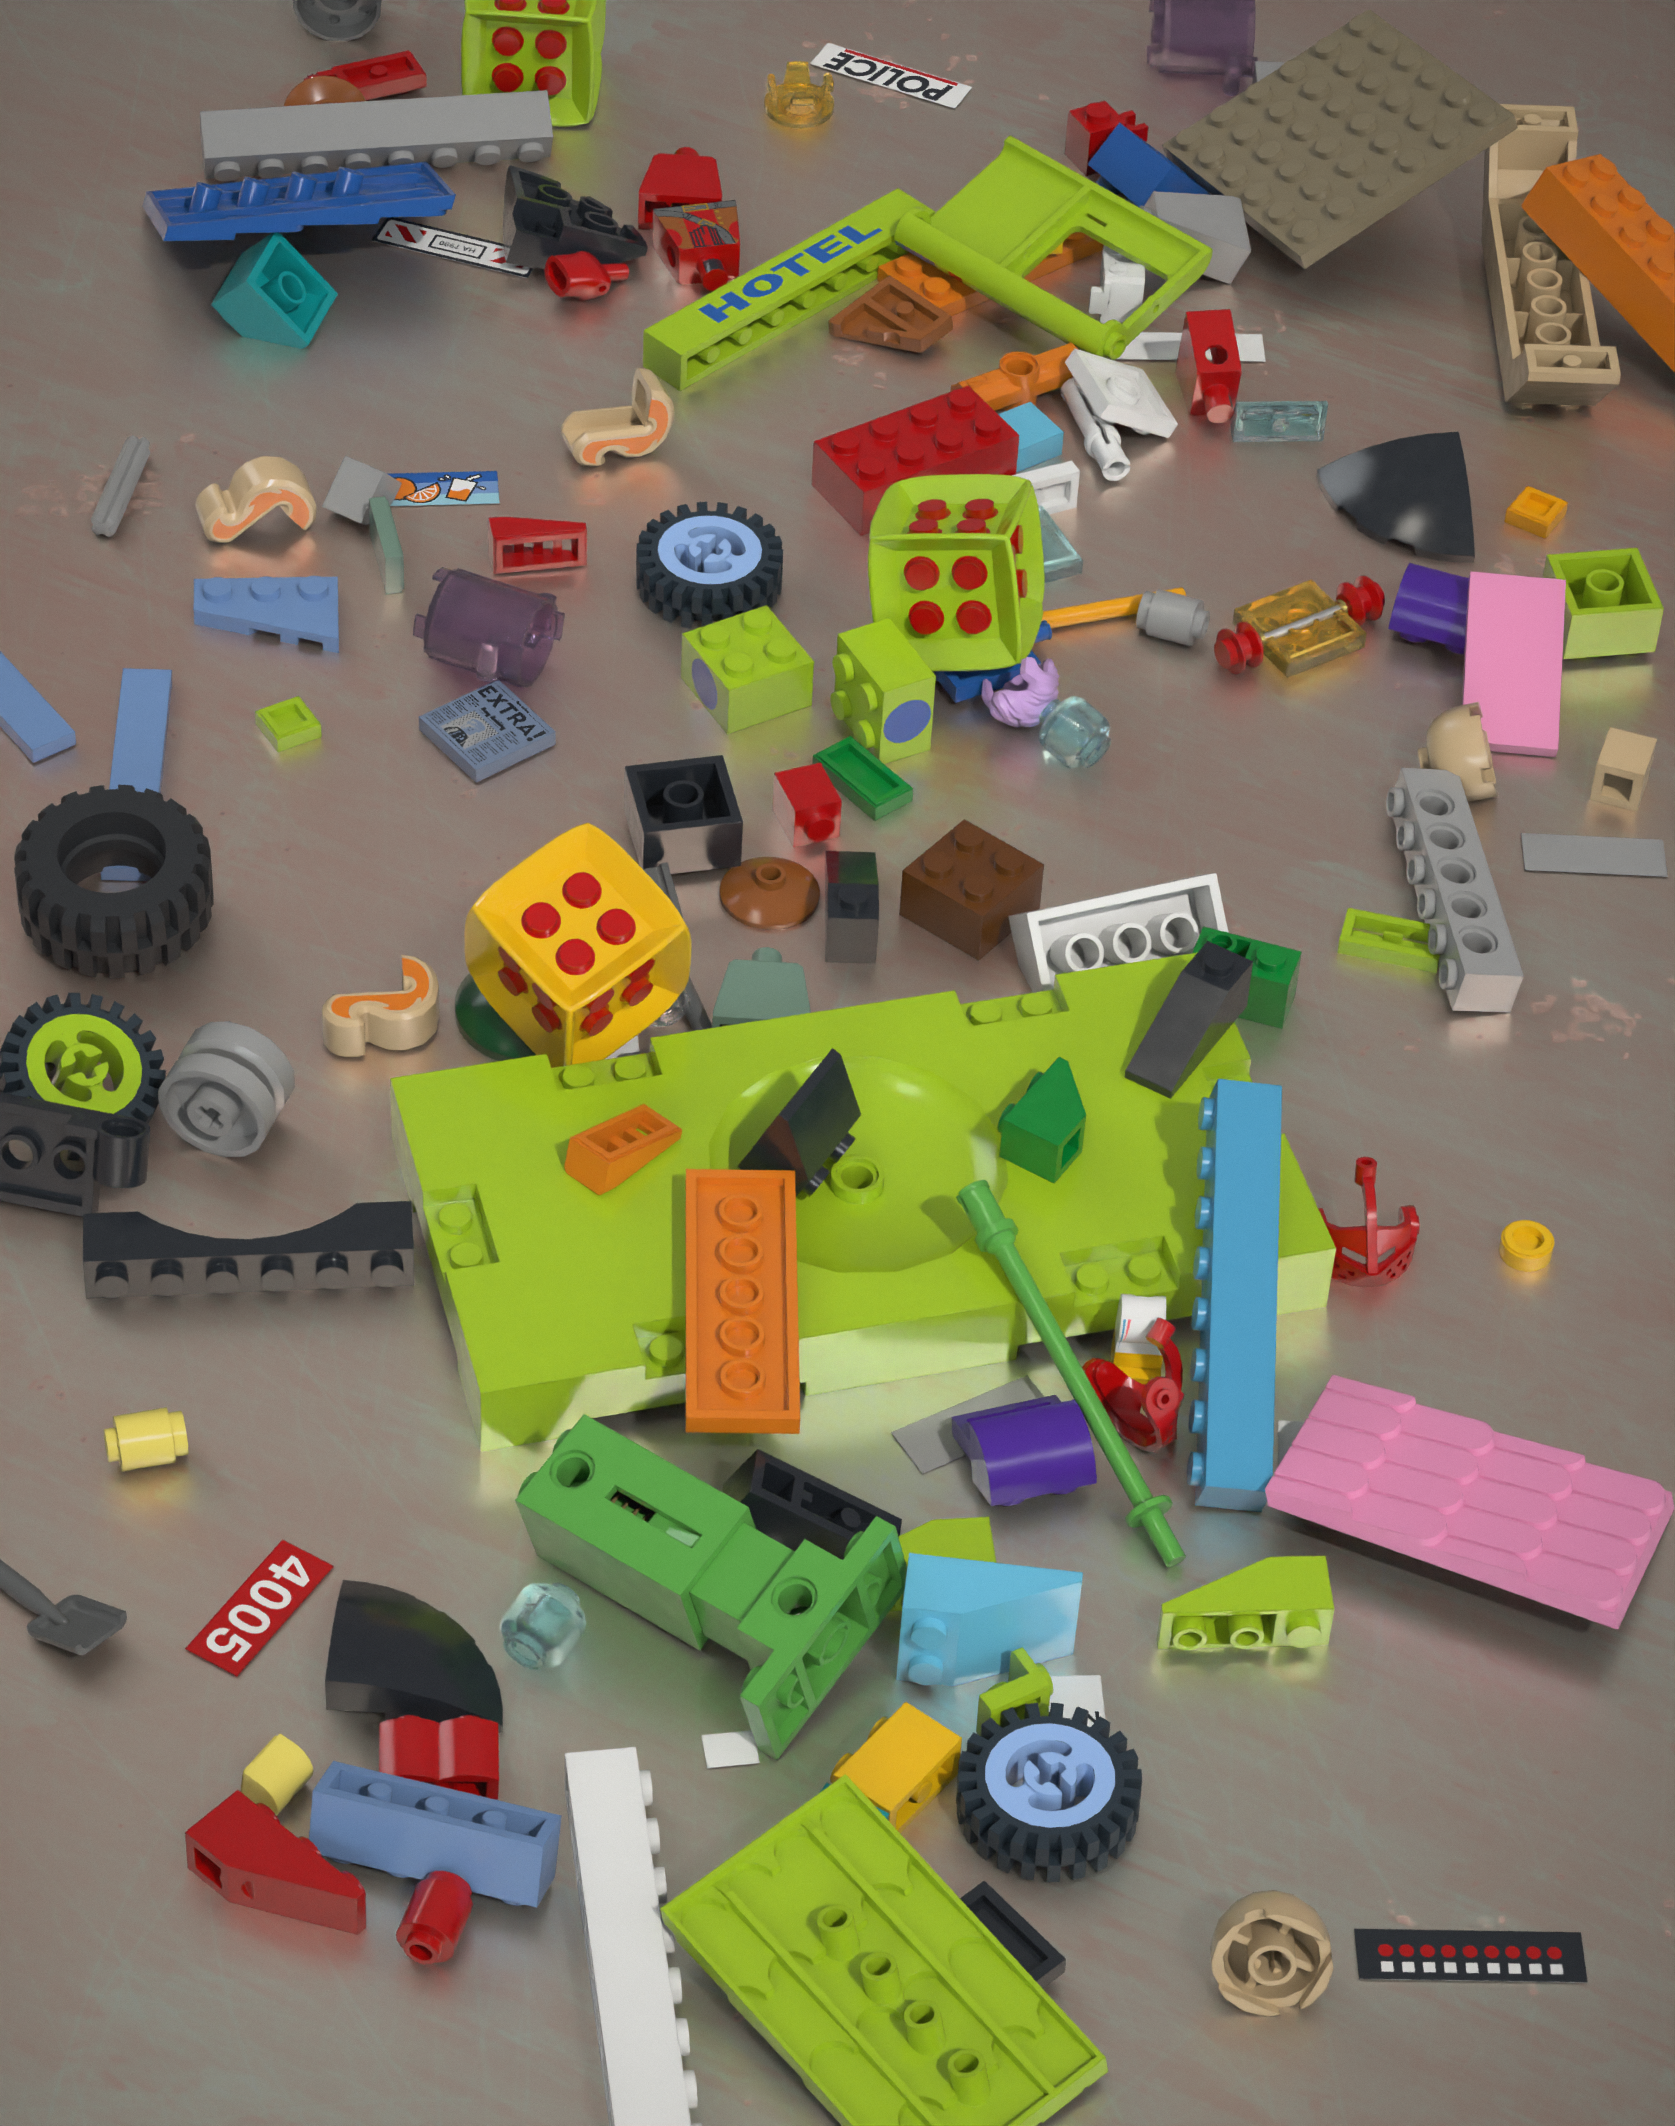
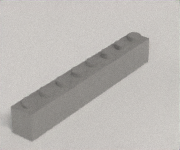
M547 90L200 111V139L205 179L215 178L219 181H233L244 176H260L268 179L277 178L283 174H291L292 172L314 174L338 171L339 167L360 169L425 161L429 165L439 168L451 167L456 163L477 162L481 165H491L500 160L519 159L523 162H535L542 158L551 157L553 142Z

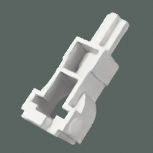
M1103 245L1100 287L1091 286L1089 313L1099 314V322L1102 324L1112 319L1123 323L1142 305L1145 266L1137 264Z

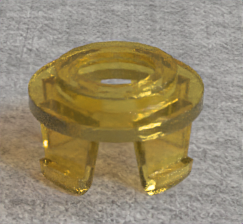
M791 61L787 62L783 84L776 86L775 75L769 74L767 76L766 89L768 93L764 98V110L767 116L776 123L790 128L804 129L823 124L833 115L834 99L830 92L834 91V80L830 73L823 75L822 86L820 87L810 82L808 62Z

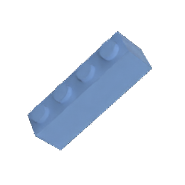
M333 1761L313 1789L309 1840L315 1844L322 1856L329 1857L338 1863H355L384 1870L395 1877H413L421 1880L426 1879L428 1874L433 1871H448L463 1878L470 1885L474 1893L499 1898L510 1905H527L537 1908L555 1878L561 1815Z

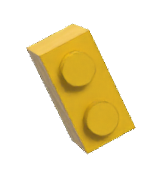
M905 1702L890 1718L884 1716L875 1723L867 1737V1741L854 1754L846 1753L840 1758L831 1773L830 1782L834 1783L846 1774L874 1806L889 1813L888 1821L901 1834L958 1775L962 1737Z

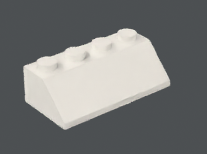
M1216 873L1192 876L1008 916L1018 966L1033 993L1053 990L1056 974L1191 954L1203 926L1228 932Z

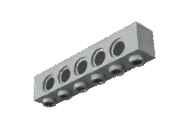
M1401 768L1395 787H1391L1387 793L1386 810L1388 816L1394 819L1397 829V847L1400 851L1404 852L1407 861V880L1409 884L1415 887L1418 897V916L1420 919H1424L1425 923L1430 924L1428 932L1429 951L1431 954L1440 955L1438 963L1441 989H1446L1453 1011L1510 1013L1524 975L1460 776L1447 770Z

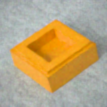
M1526 486L1506 509L1504 522L1546 539L1566 515L1568 502L1533 487Z

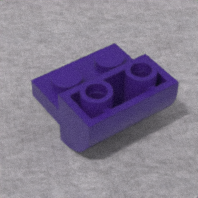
M1409 563L1398 589L1388 629L1400 632L1399 635L1406 640L1426 642L1428 639L1445 644V648L1451 652L1464 655L1469 578Z
M1051 1395L951 1417L952 1435L971 1460L972 1481L991 1506H1013L1020 1504L1027 1498L1050 1493L1068 1494L1075 1491L1077 1487L1097 1483L1095 1455L1090 1433L1082 1411L1075 1400L1061 1402L1057 1395Z

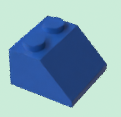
M1120 122L1088 163L1091 168L1101 175L1096 181L1100 186L1116 195H1119L1120 192L1127 197L1125 200L1137 207L1145 206L1153 191L1212 195L1162 153Z

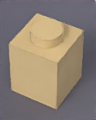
M1609 727L1596 764L1589 800L1637 812L1650 776L1657 739Z

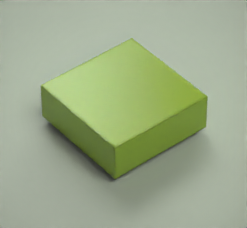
M299 696L255 711V724L277 752L322 737L321 723Z

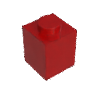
M821 762L774 773L772 810L793 848L840 837L842 800Z

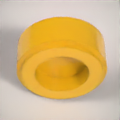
M1531 1220L1514 1221L1508 1224L1502 1231L1499 1255L1508 1266L1524 1272L1538 1271L1546 1267L1551 1261L1554 1237L1548 1228L1538 1222Z

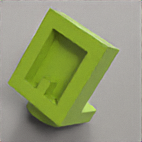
M1023 1647L1011 1651L1008 1682L997 1683L979 1695L976 1733L981 1736V1725L985 1721L992 1718L1000 1726L1001 1712L1012 1707L1020 1720L1024 1719L1025 1704L1038 1703L1040 1716L1049 1715L1050 1696L1054 1690L1051 1677L1041 1663H1034Z

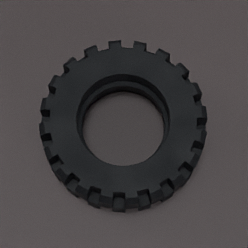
M118 784V789L105 790L104 785L90 787L88 793L78 795L77 791L63 796L61 804L55 806L51 803L38 814V821L32 820L21 834L22 840L16 846L14 855V873L21 924L26 935L32 938L33 945L43 955L47 957L52 955L53 962L68 970L75 966L79 968V973L91 977H97L98 973H109L111 979L125 978V973L138 971L139 976L155 970V965L163 962L167 966L181 957V949L183 948L186 951L191 949L200 939V932H203L208 927L212 917L211 907L214 905L211 850L208 838L203 835V827L198 820L191 814L187 815L186 808L171 798L167 802L164 801L163 795L159 792L147 788L144 793L135 791L133 785ZM109 866L134 867L140 873L152 878L137 888L117 893L95 892L77 885L85 878L102 872L104 867Z

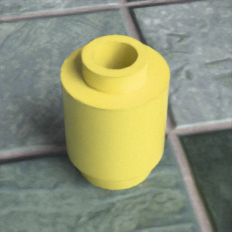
M167 1407L116 1415L113 1416V1428L103 1429L108 1462L119 1461L121 1472L175 1463L176 1457L189 1454L182 1411L168 1413Z

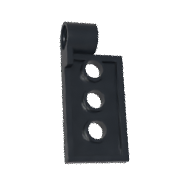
M0 1092V1201L82 1217L83 1213H96L99 1206L100 1184L112 1188H134L146 1182L150 1126L146 1122L133 1117ZM20 1140L26 1143L32 1151L33 1160L21 1161L14 1157L9 1149V1141ZM72 1150L78 1153L84 1161L85 1169L83 1171H73L67 1168L61 1160V1151Z

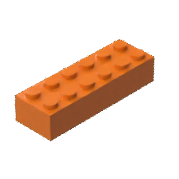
M1601 154L1546 167L1521 207L1675 372V232L1672 225L1659 217L1645 202L1643 194L1631 187L1617 172L1614 163Z

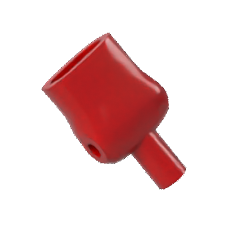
M586 251L550 256L547 259L544 270L549 287L558 297H576L582 302L606 294L610 289L611 281H626L629 277L627 264H601L594 255Z

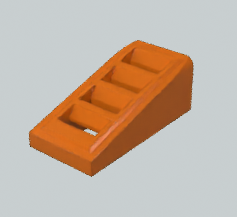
M642 1104L570 1137L564 1166L565 1171L596 1194L602 1195L620 1185L681 1139L682 1129L647 1105ZM637 1128L640 1129L641 1131H643V1132L646 1133L647 1135H646V1136L643 1135L642 1133H640V1132L637 1131L636 1129H637Z

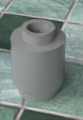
M1158 589L1156 593L1146 591L1139 604L1136 626L1146 630L1148 636L1192 646L1196 638L1203 639L1205 637L1210 621V612L1204 610V601L1161 589Z

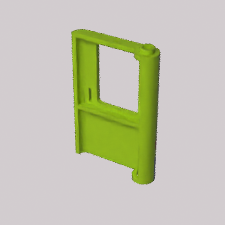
M1012 136L1004 140L1003 149L998 157L931 218L929 213L918 206L912 207L901 217L895 231L896 245L1063 342L1067 344L1073 343L1081 351L1111 360L1119 358L1125 348L1202 276L1210 263L1213 249ZM1081 232L1131 261L1145 266L1147 270L1165 279L1166 282L1153 295L1149 296L1123 323L1112 319L1102 324L1027 281L1024 277L1071 234Z

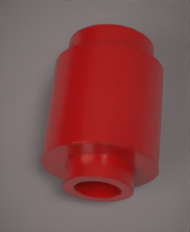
M433 1871L428 1874L426 1879L416 1885L396 1932V1939L399 1945L413 1961L429 1965L445 1962L452 1958L473 1908L471 1900L472 1890L463 1878L448 1871Z

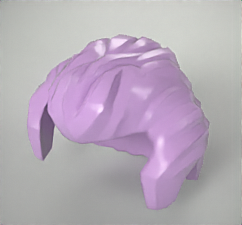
M1023 658L1020 674L1005 683L1002 690L994 693L991 682L987 679L983 680L982 699L986 707L990 709V714L996 720L1017 728L1021 726L1034 727L1047 719L1054 711L1059 693L1057 690L1059 686L1058 670L1050 658L1043 661L1041 665L1037 664L1035 658Z

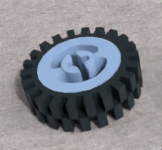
M697 502V512H691L687 504L677 506V517L669 510L660 513V522L652 519L647 523V531L642 530L639 535V543H637L636 586L637 589H640L639 596L643 603L649 601V609L654 614L663 610V620L672 623L678 616H681V627L691 629L694 620L702 621L701 627L712 624V621H721L765 605L773 608L777 602V595L781 594L783 573L780 536H775V528L770 523L763 526V517L757 513L747 519L746 508L737 506L733 514L728 513V503L717 502L716 511H708L707 502Z
M1038 1703L1025 1704L1023 1720L1019 1719L1012 1707L1001 1712L1000 1726L992 1718H989L981 1725V1736L973 1732L967 1740V1750L962 1751L959 1760L956 1794L957 1818L959 1825L964 1824L963 1835L968 1843L971 1844L978 1841L977 1854L985 1861L998 1852L997 1869L1009 1873L1014 1863L1018 1861L1022 1863V1879L1034 1881L1036 1867L1047 1868V1882H1060L1061 1867L1068 1866L1072 1880L1085 1877L1087 1861L1096 1872H1099L1107 1867L1109 1854L1118 1859L1125 1851L1126 1840L1132 1841L1136 1831V1822H1138L1141 1799L1142 1770L1137 1769L1139 1758L1134 1748L1127 1750L1128 1739L1121 1731L1109 1737L1110 1722L1100 1716L1091 1727L1087 1726L1089 1711L1080 1707H1076L1072 1720L1063 1718L1064 1704L1051 1703L1050 1716H1040ZM1023 1778L1022 1786H1012L1015 1782ZM1076 1797H1086L1082 1802L1074 1806Z

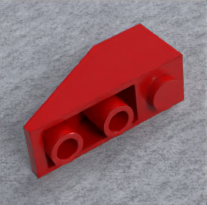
M237 1790L185 1832L187 1868L228 1902L356 1935L366 1929V1893L359 1880L350 1872H340L322 1857L318 1848L308 1838L303 1836L298 1838L281 1825L275 1813L263 1803L255 1804Z

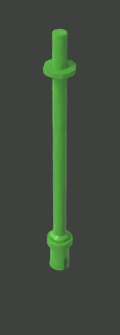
M986 1180L975 1181L965 1186L958 1192L959 1195L956 1196V1199L962 1205L977 1233L975 1242L981 1252H988L996 1256L1134 1508L1125 1517L1128 1527H1145L1166 1567H1173L1181 1563L1186 1558V1555L1164 1517V1514L1168 1512L1173 1503L1169 1496L1160 1495L1153 1497L1017 1251L1014 1245L1019 1231L1012 1219L1005 1218Z

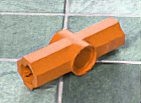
M1068 343L1035 356L1018 351L1007 353L1000 359L998 369L951 385L950 392L969 385L994 411L1002 408L1008 411L1028 402L1036 405L1038 395L1060 388L1068 379L1073 378L1065 361L1074 348H1078L1073 343Z

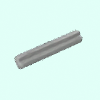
M132 435L125 440L91 517V522L93 523L91 529L96 535L103 533L110 537L116 533L150 455V450L148 449L150 442L145 437L139 439Z

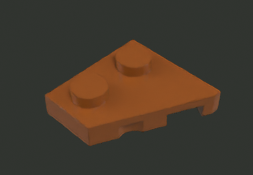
M890 275L828 320L829 333L834 337L918 353L924 352L953 330L951 315Z

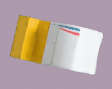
M1121 1294L1110 1351V1362L1115 1364L1130 1378L1141 1384H1147L1151 1379L1161 1377L1163 1357L1157 1346L1146 1339V1335L1158 1317L1166 1320V1296L1142 1297L1132 1294Z

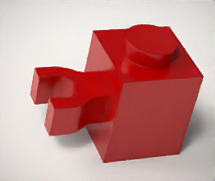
M1105 100L1090 103L1087 106L1068 111L1064 154L1085 176L1093 175L1097 172L1088 163L1119 122L1145 142L1148 139L1149 127L1145 123L1135 125L1136 114L1133 110L1119 115Z

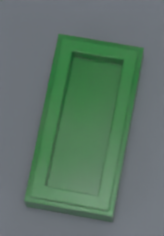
M851 736L813 755L812 764L821 762L833 786L874 821L913 800V788Z

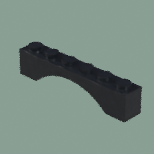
M411 1201L356 1203L339 1215L310 1228L280 1236L253 1239L214 1238L187 1233L161 1224L138 1211L83 1213V1271L86 1299L414 1286Z

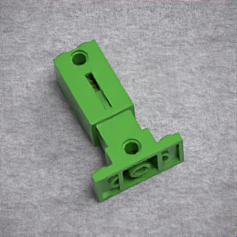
M585 1414L582 1415L572 1429L564 1431L559 1436L551 1456L538 1472L531 1473L524 1480L518 1497L515 1499L537 1556L698 1650L710 1638L748 1661L751 1671L743 1683L740 1699L758 1750L775 1760L779 1759L905 1590L907 1566L896 1527L878 1516L874 1518L865 1532L860 1531L852 1537L846 1547L843 1560L804 1539L796 1551H793L756 1530L748 1506Z

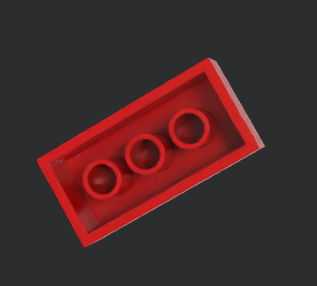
M968 385L814 441L811 485L860 536L869 534L872 518L883 494L895 482L930 475H1016L1020 435Z

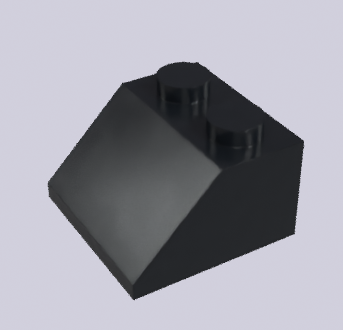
M833 1048L739 1163L737 1166L739 1169L795 1171L796 1197L801 1191L809 1197L816 1191L830 1173L829 1170L822 1166L827 1158L837 1163L856 1139L848 1131L861 1116L840 1053Z

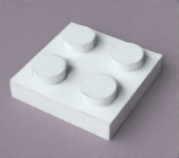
M1075 348L1065 361V364L1075 378L1074 383L1076 387L1085 394L1092 405V413L1100 421L1108 425L1118 423L1129 426L1142 435L1152 433L1169 438L1177 427L1178 423L1143 369Z

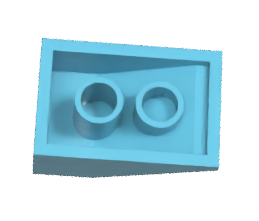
M909 1553L902 1606L896 1680L915 1682L920 1685L958 1686L1009 1672L1011 1651L1021 1647L1025 1649L1035 1664L1072 1655L1074 1653L1083 1572Z

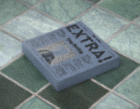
M499 679L419 716V730L476 783L556 745V731Z

